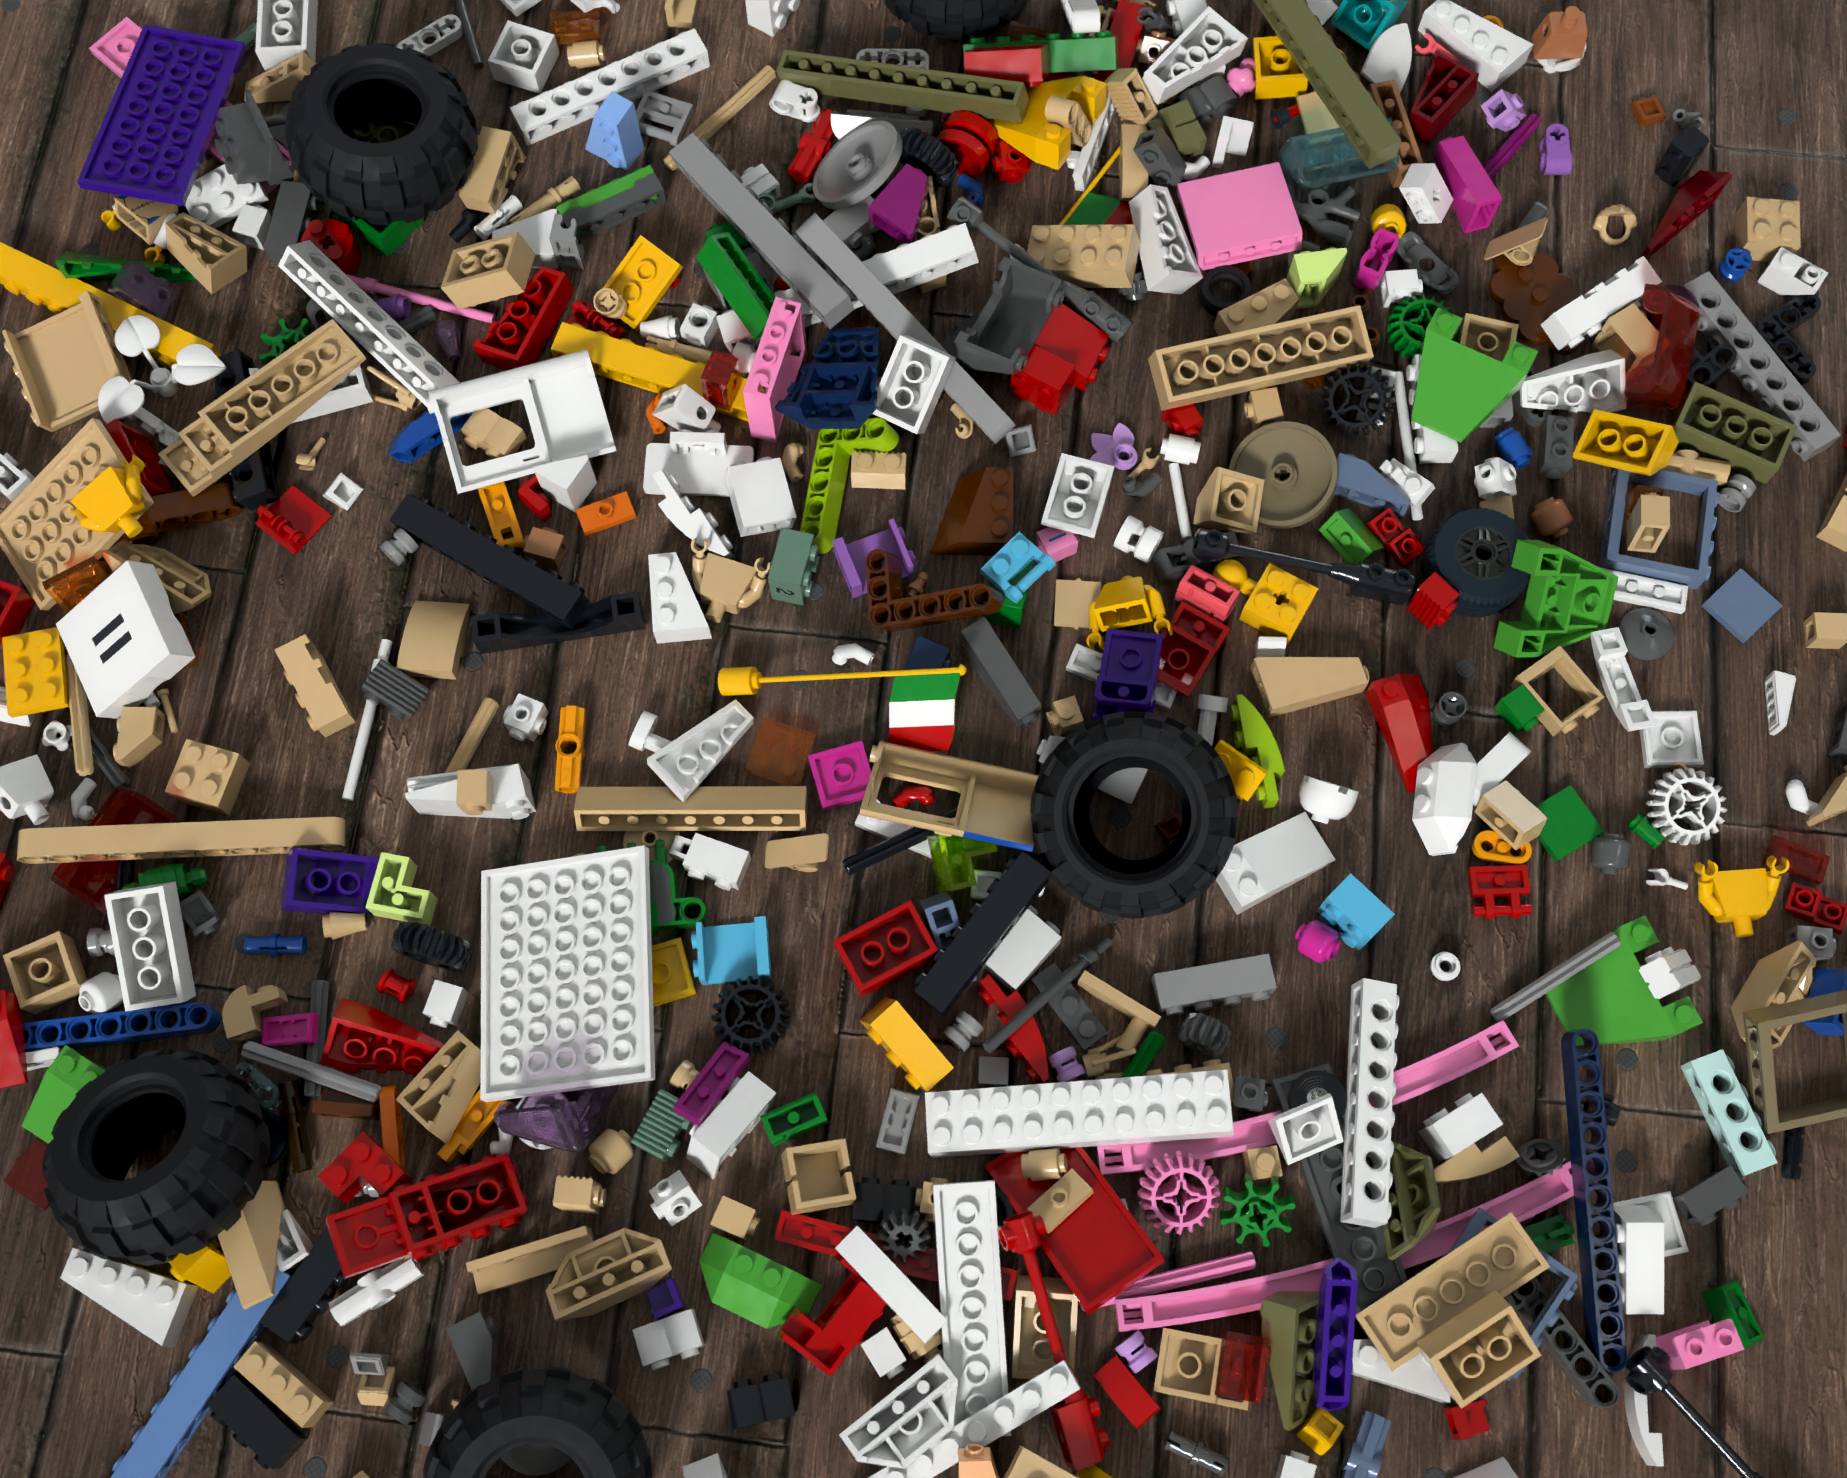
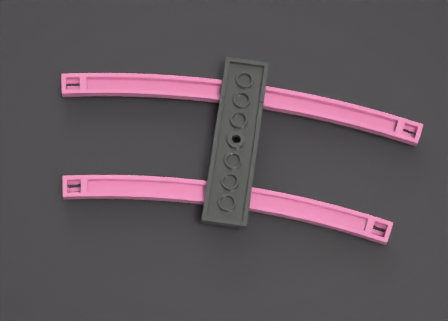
M1504 1020L1456 1045L1397 1070L1393 1074V1081L1396 1083V1093L1392 1100V1106L1455 1080L1519 1047V1044ZM1501 1033V1036L1489 1041V1038ZM1506 1041L1504 1045L1496 1049L1493 1048L1495 1045ZM1330 1063L1272 1080L1271 1084L1281 1110L1233 1122L1234 1136L1096 1146L1099 1171L1104 1176L1144 1171L1145 1167L1154 1169V1159H1158L1160 1163L1164 1162L1165 1153H1168L1170 1158L1174 1159L1176 1151L1181 1152L1183 1159L1188 1153H1192L1195 1160L1202 1158L1205 1161L1243 1153L1248 1149L1278 1144L1268 1120L1292 1109L1290 1091L1294 1082L1301 1075L1315 1070L1325 1071L1334 1075ZM1369 1096L1370 1104L1375 1107L1374 1099ZM1345 1113L1343 1117L1338 1121L1343 1141L1345 1131ZM1341 1142L1299 1160L1333 1257L1332 1259L1222 1285L1160 1295L1115 1300V1317L1118 1332L1192 1323L1260 1310L1263 1299L1279 1291L1319 1292L1324 1269L1338 1257L1356 1269L1358 1280L1356 1315L1406 1282L1408 1279L1404 1269L1447 1254L1478 1208H1482L1498 1220L1512 1212L1520 1223L1574 1196L1572 1174H1570L1572 1173L1571 1160L1563 1164L1562 1169H1554L1552 1175L1546 1173L1540 1178L1538 1177L1495 1199L1436 1223L1433 1231L1418 1244L1396 1259L1390 1260L1387 1256L1383 1225L1373 1228L1340 1222L1341 1194L1337 1191V1185L1342 1183L1344 1142ZM1120 1152H1121V1155H1120V1156H1111V1157H1105V1156H1104V1154L1120 1153ZM1589 1159L1586 1168L1591 1174L1595 1167ZM1120 1162H1122V1164H1123V1165L1106 1166V1164L1120 1163ZM1365 1186V1194L1371 1199V1191ZM1483 1226L1480 1232L1486 1229L1487 1227ZM1141 1309L1139 1311L1123 1312L1124 1310ZM1142 1317V1318H1140V1319L1124 1320V1319H1127V1318Z

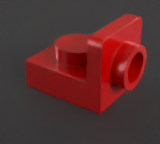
M535 474L531 479H526L517 492L522 504L545 523L552 517L549 508L550 501L541 493L542 489Z

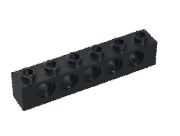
M239 349L218 357L224 363L226 369L212 378L216 388L215 400L250 376L249 368H255L253 359ZM268 441L229 471L234 486L232 489L233 497L239 504H242L251 511L259 508L261 505H267L280 500Z

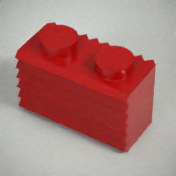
M1435 571L1418 587L1407 606V611H1411V615L1419 618V622H1423V626H1427L1429 630L1436 624L1441 627L1458 607L1455 601L1460 593Z

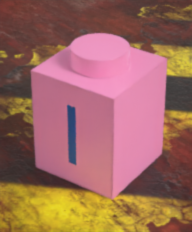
M1047 527L1036 533L1035 544L1043 553L1048 554L1057 562L1077 553L1080 538L1079 534Z

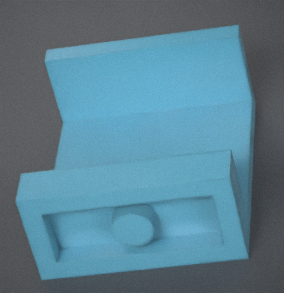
M766 916L754 917L753 923L704 927L702 922H696V931L691 932L692 948L697 949L698 960H693L694 977H699L702 985L734 983L738 978L745 982L748 976H752L754 981L760 977H763L765 980L772 979L768 921Z

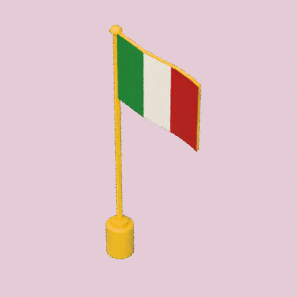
M960 664L959 667L762 677L761 672H758L754 666L720 669L718 687L723 696L753 695L758 693L763 683L895 676L889 701V737L887 743L925 751H948L955 731V703L960 676H963L967 669L964 665Z

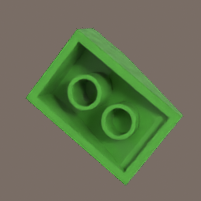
M65 1045L47 1069L22 1123V1127L49 1144L53 1139L51 1134L53 1127L61 1112L68 1108L76 1097L75 1094L84 1085L106 1072L107 1068L81 1051Z

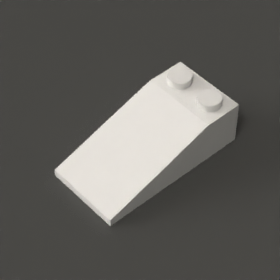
M519 763L489 771L493 777L492 811H483L482 815H467L456 804L457 780L405 793L408 802L419 814L512 818L519 820L528 817L529 813L536 812L530 781Z
M1303 812L1235 844L1229 859L1216 881L1238 915L1333 863L1336 859L1307 813Z

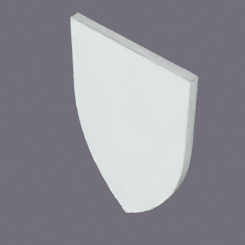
M1407 23L1387 28L1377 37L1361 70V74L1372 84L1395 79L1399 93H1401L1408 76L1412 59L1411 37Z

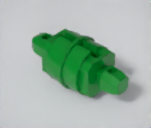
M173 863L147 869L144 873L138 874L139 884L137 882L126 884L122 887V890L176 881L178 897L181 900L193 893L192 885L196 887L209 881L205 868H192L189 872L188 867L183 863Z

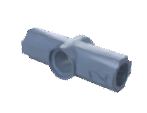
M1368 1411L1363 1412L1354 1442H1351L1346 1450L1342 1463L1344 1471L1341 1478L1377 1477L1383 1459L1381 1451L1391 1421Z

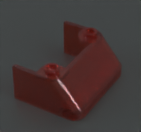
M119 785L110 794L87 826L168 823V820L174 822L177 817L138 791ZM117 860L59 863L51 876V881L102 913L107 914L104 895L114 892L115 884L113 882L116 879Z

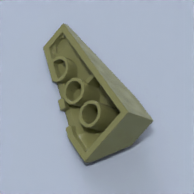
M1279 1291L1264 1298L1260 1309L1262 1334L1283 1429L1287 1431L1304 1423L1313 1386L1312 1381L1308 1378L1315 1361L1314 1349L1316 1344L1319 1292Z

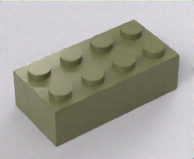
M1694 382L1684 395L1671 423L1679 441L1678 446L1696 451L1705 458L1729 462L1732 470L1764 484L1779 470L1797 429L1796 425L1698 382Z

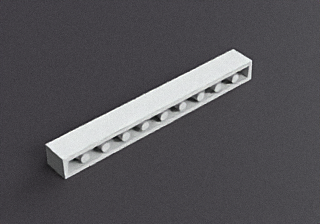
M963 223L961 225H952L945 231L937 234L926 235L921 240L913 243L902 244L889 252L875 254L872 258L862 261V263L892 294H896L979 263L966 223ZM836 277L837 280L835 282L841 286L843 283ZM791 288L774 293L775 297L802 303L804 328L822 321ZM853 295V297L851 298V302L854 306V309L864 306ZM729 309L723 314L716 316L724 344L731 355L738 342L751 346L759 345L762 337L754 339L733 309Z

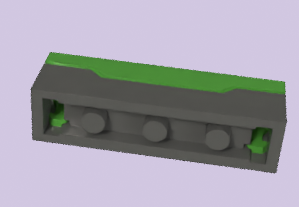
M649 165L644 168H638L622 178L613 179L608 184L597 189H591L579 197L566 200L561 205L556 206L558 214L563 216L562 225L565 229L571 226V220L575 218L577 223L576 238L578 242H581L666 204L664 189Z

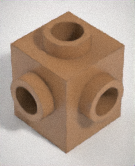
M1152 30L1151 33H1146L1144 39L1139 38L1136 54L1140 55L1139 62L1144 63L1143 67L1149 68L1176 39L1166 37L1167 33L1163 31ZM1152 47H1156L1158 53L1153 52Z

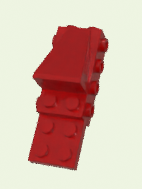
M508 1153L496 1156V1154L485 1156L479 1160V1163L470 1166L467 1164L458 1165L450 1169L449 1173L440 1176L438 1173L426 1176L420 1180V1183L411 1186L408 1183L399 1185L391 1189L388 1196L326 1216L325 1221L344 1279L402 1258L405 1260L413 1257L414 1261L433 1256L443 1249L449 1250L462 1244L461 1239L470 1236L473 1237V1240L480 1239L489 1235L492 1228L502 1226V1229H507L519 1224V1219L528 1210V1202L524 1191L520 1189L517 1181V1170L514 1163L510 1161Z

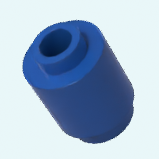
M1511 427L1495 437L1497 450L1503 459L1516 467V469L1523 468L1531 462L1530 457L1533 455V452L1519 431H1515Z

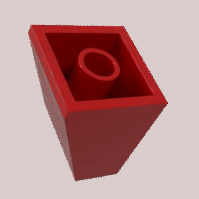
M1064 304L1054 309L1035 342L1036 346L1075 365L1072 386L1086 391L1089 383L1094 384L1100 370L1097 367L1100 361H1106L1110 352V347L1107 346L1109 335Z

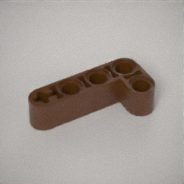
M230 483L210 485L194 497L188 490L151 496L154 503L137 520L143 527V530L131 538L132 543L153 546L158 542V532L237 516L241 512V508L233 497V485Z

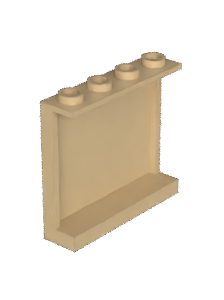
M89 291L78 295L80 304L16 334L6 329L2 331L5 338L4 347L14 362L13 371L21 380L23 386L22 394L32 409L30 413L31 418L38 427H42L50 432H54L99 411L98 396L100 389L111 378L122 376L129 383L132 380L124 357L115 346V334L100 298Z

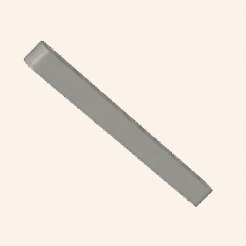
M816 213L795 231L800 239L897 341L900 335H908L949 354ZM955 361L943 390L997 444L1016 425Z

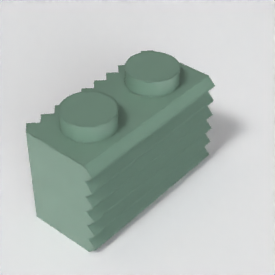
M660 1089L631 1143L665 1162L668 1156L673 1158L681 1144L678 1138L682 1130L688 1131L692 1125L691 1121L674 1113V1105L679 1098Z

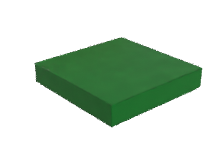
M1571 785L1535 806L1548 818L1537 838L1555 863L1600 836V833L1605 832Z

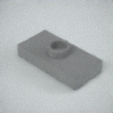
M891 1088L876 1148L905 1155L920 1095Z

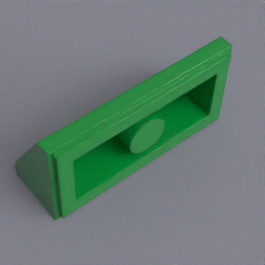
M1737 1279L1703 1292V1297L1715 1323L1731 1319L1744 1349L1765 1339Z

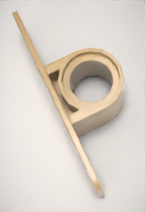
M1546 217L1491 240L1485 252L1484 260L1504 254L1516 265L1526 266L1531 264L1540 241L1539 239L1544 234L1548 219Z
M822 833L768 841L766 845L765 868L789 867L802 872L818 871L819 862L827 860L829 835Z

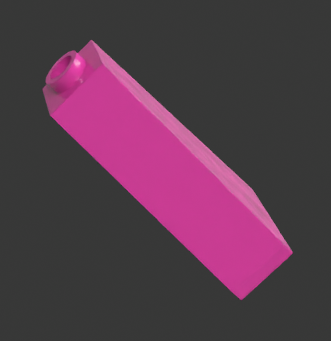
M1464 136L1447 137L1439 141L1433 158L1441 177L1453 197L1452 205L1464 234L1489 228L1502 200L1500 193Z

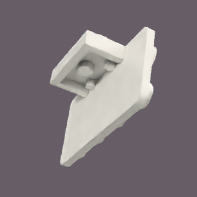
M686 429L679 430L678 432L670 431V443H649L646 447L644 492L646 494L664 495L652 476L659 470H662L667 475L672 473L681 486L677 489L680 495L730 497L725 481L727 467L740 461L752 463L754 461V450L751 446L727 445L725 433L714 430L706 432H692Z

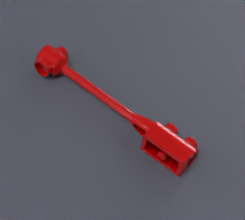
M1032 1211L1012 1215L1003 1220L1004 1225L997 1228L999 1240L1005 1251L1012 1250V1252L1023 1255L1055 1365L1063 1360H1066L1068 1364L1035 1254V1250L1042 1243L1040 1235L1046 1234L1044 1221L1040 1215L1034 1217ZM1081 1387L1078 1391L1049 1407L1066 1466L1074 1471H1078L1094 1465L1106 1457L1104 1448L1110 1446V1441L1104 1428L1097 1429L1094 1418L1101 1416V1411L1094 1397L1089 1399Z

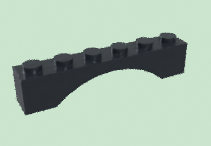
M638 591L610 595L588 605L573 629L568 628L546 614H508L498 612L471 616L473 642L480 654L645 629L643 605Z

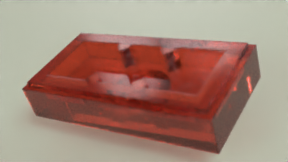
M1773 835L1770 838L1763 863L1766 864L1767 858L1773 855L1776 857V867L1781 863V858L1785 857L1790 864L1786 872L1819 885L1824 880L1830 856Z

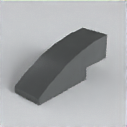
M1234 531L1225 532L1230 543L1239 545ZM1194 538L1187 539L1183 545L1159 549L1151 558L1160 583L1183 578L1192 564L1207 571L1215 568L1224 560H1236L1241 558V556L1227 554L1221 561L1214 559L1208 562L1200 561L1192 554Z

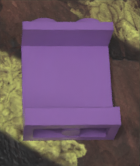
M894 518L888 520V530L845 545L843 537L832 540L833 552L852 598L868 593L866 558L874 549L884 550L899 558L902 580L914 576V566L917 565L912 550L907 551L904 544L907 541L902 526L897 527ZM885 560L882 562L881 568L884 566Z

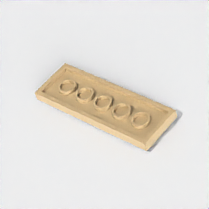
M1510 1212L1356 1314L1355 1318L1390 1370L1394 1371L1422 1352L1416 1343L1418 1340L1494 1290L1504 1298L1549 1268L1550 1265L1513 1213Z

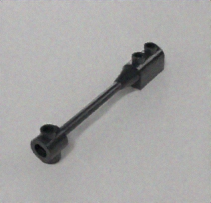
M1198 528L1193 542L1192 554L1203 562H1208L1212 559L1221 561L1227 554L1327 574L1329 577L1350 585L1349 595L1403 605L1410 598L1414 589L1415 574L1413 572H1409L1406 569L1398 570L1384 567L1379 563L1329 564L1230 543L1227 534L1217 529L1207 530Z
M1646 1346L1636 1351L1626 1363V1368L1629 1370L1626 1381L1631 1388L1642 1395L1661 1391L1742 1478H1764L1745 1463L1670 1383L1673 1371L1666 1365L1670 1357L1664 1350L1659 1347L1651 1349L1649 1346Z

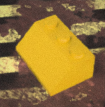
M1594 409L1572 457L1586 462L1652 476L1669 464L1679 441L1671 425Z

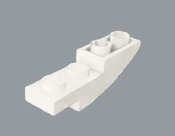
M659 470L653 474V478L666 496V499L658 503V505L670 521L691 540L697 537L696 543L703 548L704 540L708 539L710 542L708 551L730 560L734 558L730 551L733 546L725 534L720 536L715 529L719 524L710 512L706 514L700 508L692 513L695 507L687 496L682 498L677 490L681 486L672 473L667 475L664 471Z

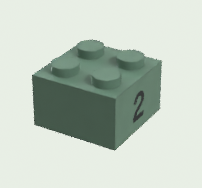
M781 528L768 575L772 599L804 606L806 597H811L814 584L811 581L812 572L817 573L820 563V556H817L819 546L815 545L814 534Z

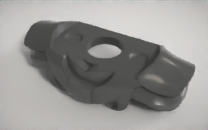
M1409 231L1399 239L1396 250L1402 258L1401 260L1407 270L1417 269L1418 279H1421L1424 285L1438 291L1442 295H1448L1458 287V274L1452 268L1445 265L1415 232ZM1426 258L1431 259L1435 267L1431 271H1423L1419 267L1420 261Z

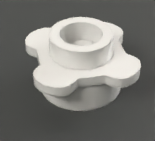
M56 720L50 722L44 729L42 744L46 747H57L59 751L67 750L69 747L68 742L72 736L71 725L64 726Z

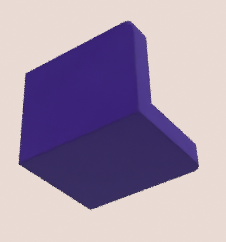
M672 1277L666 1279L665 1283L646 1291L653 1309L652 1316L654 1320H661L687 1308L676 1279Z

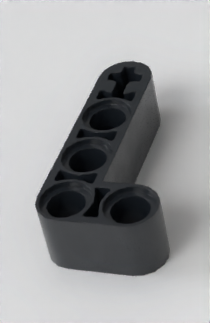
M1648 305L1639 308L1647 316H1652L1654 323L1658 326L1656 330L1662 334L1664 332H1671L1673 334V340L1665 346L1661 353L1692 385L1694 382H1697L1695 381V376L1699 371L1708 370L1710 372L1709 380L1700 384L1711 388L1736 366L1738 354L1730 344H1719L1706 356L1702 357L1656 308ZM1689 351L1692 353V358L1688 363H1678L1677 357L1679 353ZM1723 351L1731 352V361L1727 364L1718 363L1717 356Z

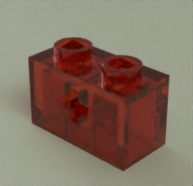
M713 350L700 377L703 396L713 406L730 411L742 385L739 359L729 352Z

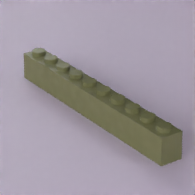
M1253 0L1368 169L1396 158L1401 144L1400 134L1392 128L1384 111L1378 108L1371 92L1367 91L1362 85L1359 75L1353 72L1347 63L1345 55L1339 52L1332 36L1323 29L1318 16L1312 13L1307 1Z
M784 50L776 70L780 80H789L794 84L812 88L817 94L947 113L963 110L977 114L982 118L1017 123L1023 122L1029 104L1024 82Z

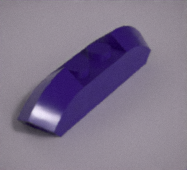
M1339 1257L1329 1264L1322 1274L1317 1313L1314 1361L1316 1407L1328 1412L1347 1407L1350 1403L1358 1280L1356 1269Z

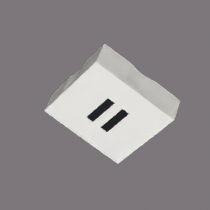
M127 560L56 623L96 717L118 719L121 716L122 707H138L158 685L172 678L196 657L181 624L172 612L168 595L153 564Z

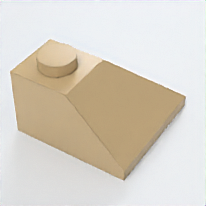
M1216 467L1197 497L1193 524L1219 531L1257 533L1265 480L1222 467Z

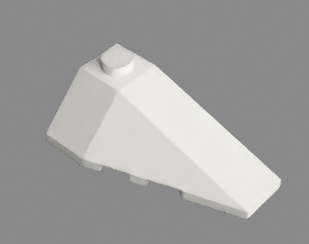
M1609 349L1584 355L1529 376L1520 388V405L1524 408L1560 409L1577 413L1578 411L1593 413L1594 409L1606 412L1626 409L1625 358Z

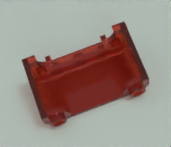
M1645 284L1643 312L1653 316L1655 327L1660 328L1653 367H1637L1628 374L1624 391L1625 402L1627 405L1674 409L1682 403L1699 322V309L1693 302L1664 286Z

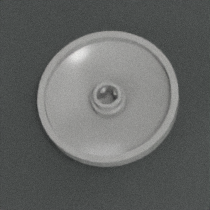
M872 121L846 134L828 151L817 168L813 179V192L816 198L829 209H843L857 204L871 195L886 181L900 159L903 148L901 134L887 121Z

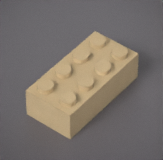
M1134 224L1032 225L1027 254L1062 280L1071 282L1081 288H1132L1140 240Z

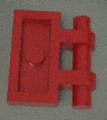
M1527 865L1475 866L1467 869L1470 897H1482V905L1471 906L1473 917L1483 916L1484 919H1494L1495 916L1509 915L1510 918H1520L1521 915L1532 914L1531 903L1520 902V896H1526L1531 893ZM1508 896V904H1495L1494 897Z

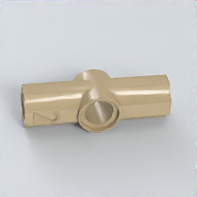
M1685 449L1673 453L1669 464L1662 470L1717 480L1718 486H1724L1727 483L1731 465L1726 461L1699 457L1696 451Z

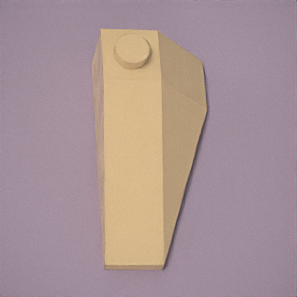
M262 1181L254 1200L248 1201L242 1209V1217L228 1231L223 1230L217 1235L238 1297L244 1309L274 1296L278 1268L276 1259L277 1243L281 1242L280 1236L282 1234L279 1231L280 1218L285 1210L280 1186L277 1181Z

